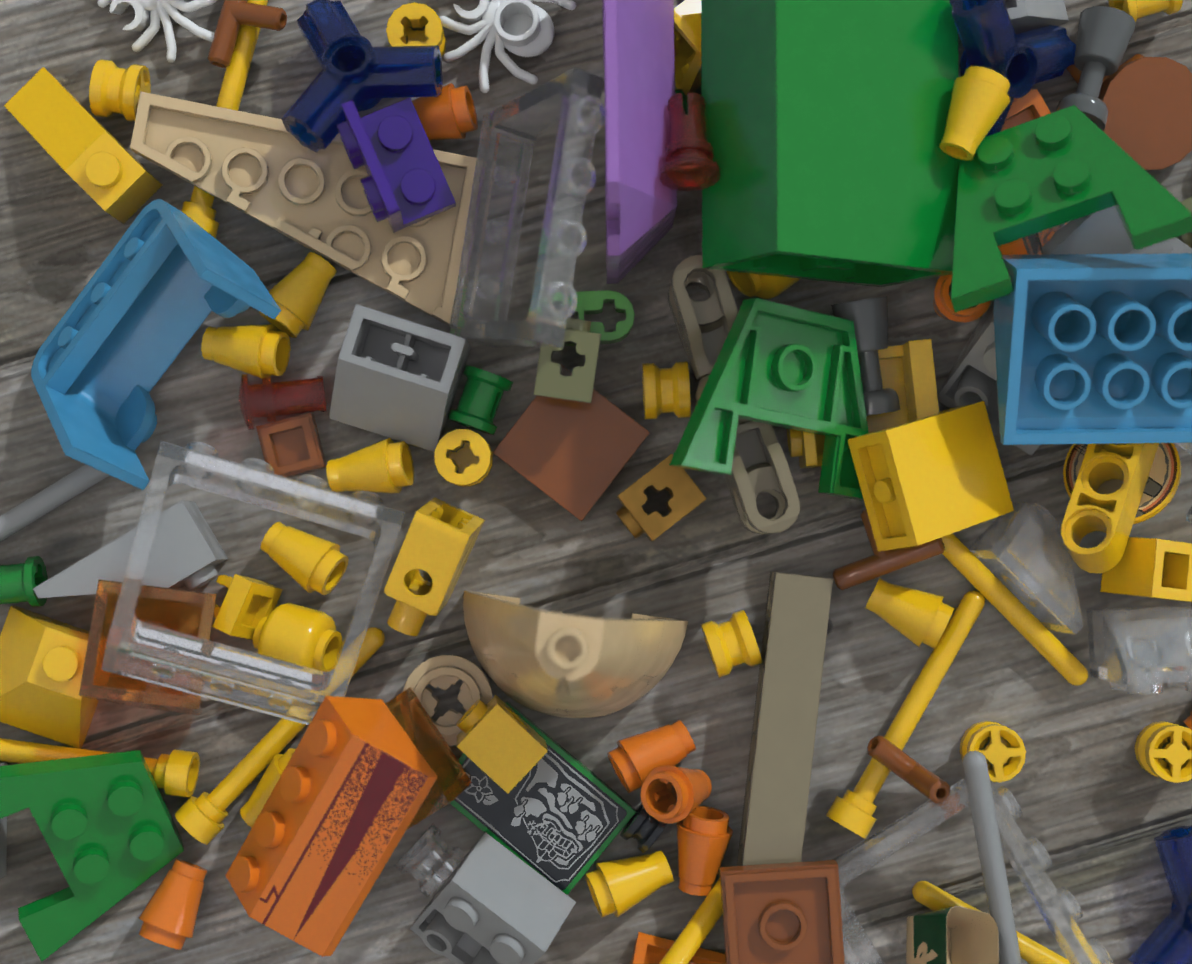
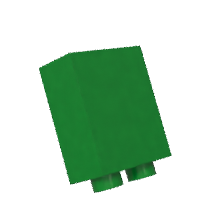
M701 0L702 268L873 287H885L952 274L959 159L944 153L939 145L945 132L954 81L959 77L958 0Z

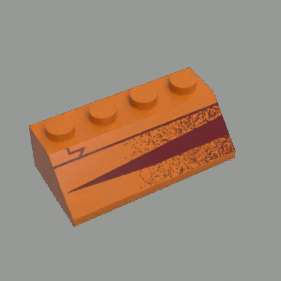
M325 696L225 875L250 918L322 957L332 956L438 778L382 699Z

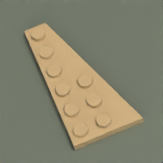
M140 91L130 148L134 153L450 326L480 158L433 149L456 201V207L393 233L388 219L380 222L376 221L360 181L369 176L365 166L353 168L338 130Z

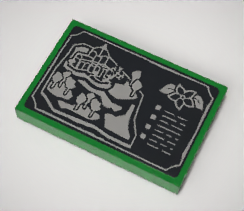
M506 701V704L546 741L548 752L508 794L464 753L433 790L484 833L489 834L568 895L635 815L636 809L509 701Z

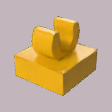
M235 574L234 577L219 575L216 582L226 586L228 591L221 606L207 603L205 606L206 612L216 618L212 627L230 636L253 640L257 623L261 618L268 617L275 609L283 589L268 582Z

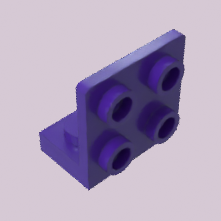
M410 97L361 118L353 100L341 104L346 121L337 124L341 135L340 138L353 168L365 166L369 176L360 181L377 222L388 219L394 233L456 207V201Z

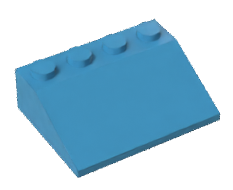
M1192 253L1002 255L1013 287L1011 294L994 299L993 309L1000 442L1003 445L1192 443Z

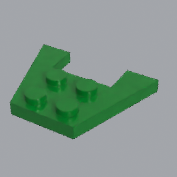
M1075 105L989 135L980 143L972 160L959 159L951 302L954 312L1011 294V291H1013L1011 279L998 246L1115 206L1133 248L1140 250L1192 232V213Z
M760 298L743 300L669 466L718 475H731L738 419H744L824 435L825 442L818 493L864 501L847 441L848 439L869 433L854 322Z
M140 750L0 766V819L29 808L69 885L68 888L18 908L19 921L41 962L184 851L179 831Z

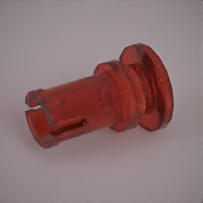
M688 92L689 114L686 116V111L683 109L682 93L676 94L667 103L670 120V144L665 149V161L667 163L660 170V181L666 187L679 191L705 189L714 185L720 178V168L717 163L712 161L713 147L706 141V100L700 94Z
M248 374L241 375L239 402L241 414L248 430L255 429L254 418L267 417L268 422H275L278 415L327 411L323 376L272 382L271 377L262 378L263 383L250 385Z

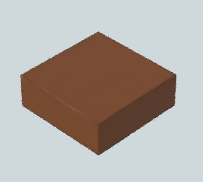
M310 412L256 426L270 481L274 482L326 468V461L313 413Z

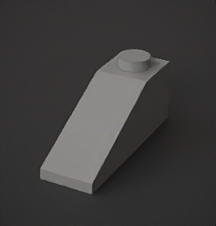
M181 500L34 587L33 590L38 599L181 588L184 585L188 592H192L217 578L219 574L215 567L228 560V557L197 504L193 501Z

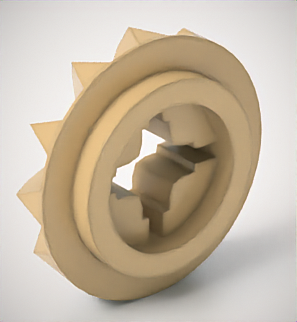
M453 654L429 658L413 670L403 689L402 707L409 726L418 736L436 745H457V735L462 730L456 724L464 712L449 709L445 714H441L437 721L432 717L437 712L435 708L439 703V699L433 695L434 691L427 686L430 684L435 689L439 687L442 690H447L460 679L463 681V684L459 688L461 691L457 699L463 704L462 708L467 711L479 699L486 705L493 698L490 681L475 662Z

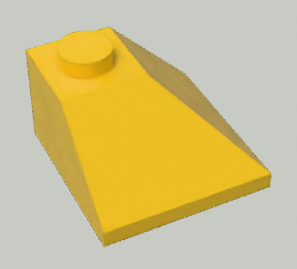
M10 606L0 635V722L74 748H82L119 641L17 606Z

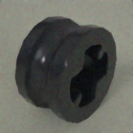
M641 803L636 809L635 815L623 828L620 836L625 840L629 838L636 839L638 841V850L645 853L663 832L667 823H662L650 816Z

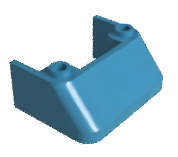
M162 199L153 200L142 209L41 345L31 369L32 381L64 454L142 490L150 481L135 450L140 443L147 441L151 437L157 425L155 404L149 393L211 311L224 318H231L238 313L246 311L251 306L274 320L281 312V309L256 272L186 214Z

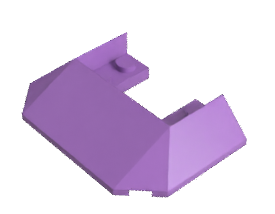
M602 0L607 284H618L672 228L677 209L674 0Z

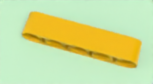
M1159 443L1088 444L1061 526L1063 542L1080 569L1089 573L1100 574L1110 571L1119 564L1131 533ZM1111 479L1124 481L1121 487L1114 493H1097L1099 486L1105 481ZM1094 531L1106 533L1103 542L1096 547L1083 548L1079 546L1082 538L1088 533Z

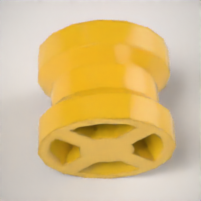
M416 2L403 4L394 10L388 19L386 32L393 54L399 63L413 70L429 69L437 64L445 54L446 38L441 20L436 12L427 5ZM423 26H425V29H424L423 31H421V30H415V31H414V30H412V29L410 28V27H412V28H422Z
M97 60L93 67L89 84V102L92 113L100 117H109L113 113L123 114L128 121L135 122L140 91L150 93L151 90L148 68L133 64L127 69L118 68L113 61Z
M688 361L676 362L671 368H659L654 363H643L642 387L645 420L657 419L661 413H673L678 418H690L691 400Z
M456 429L448 432L439 440L434 452V463L438 473L446 481L458 486L471 487L481 483L489 475L493 466V453L490 445L480 434L469 429Z
M744 610L734 612L729 621L720 624L713 621L701 624L703 636L719 678L729 675L735 666L746 664L752 667L762 663L752 627Z
M982 721L973 724L965 731L960 741L962 761L964 756L970 751H979L985 756L990 782L1001 783L1011 780L1020 773L1025 763L1026 749L1023 740L1015 731L997 722ZM988 737H990V743L986 746V748L984 750H979L984 747V745L988 742Z
M1165 721L1153 722L1143 728L1137 736L1135 743L1136 759L1140 766L1149 774L1160 777L1165 781L1181 783L1191 780L1192 730ZM1168 740L1170 741V743L1167 744L1165 748H1158L1162 747L1164 743L1168 742Z

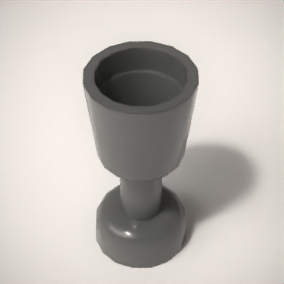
M1093 6L1084 9L1080 13L1073 63L1082 72L1076 93L1063 97L1059 101L1056 111L1075 105L1102 131L1105 130L1108 107L1098 97L1104 76L1112 75L1118 71L1136 27V22L1132 16L1122 10L1107 6Z
M887 296L831 305L835 317L854 322L866 416L900 410L899 397L896 391L891 388L883 389L878 350L888 348Z

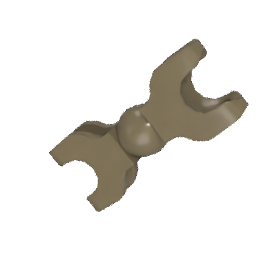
M702 255L690 256L676 267L668 292V303L680 341L690 362L696 382L699 381L695 394L696 404L738 313L725 271L702 268ZM688 286H699L706 290L709 298L705 301H694L689 297L686 288ZM738 419L731 475H725L738 518L743 527L752 533H781L796 522L800 512V500L789 465L772 425ZM761 492H768L776 502L775 513L770 519L760 515L757 510L756 499Z

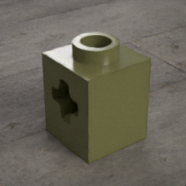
M557 317L556 327L543 325L534 395L591 403L601 334L590 332L591 321ZM566 343L576 344V353L585 356L584 366L574 367L572 376L562 375L561 365L552 360L554 352H563Z

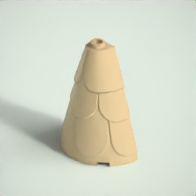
M464 591L463 611L467 634L472 649L487 675L508 697L520 705L547 715L563 718L605 716L617 712L643 697L656 686L673 664L681 649L688 620L632 613L631 619H600L548 612L520 605L521 598Z

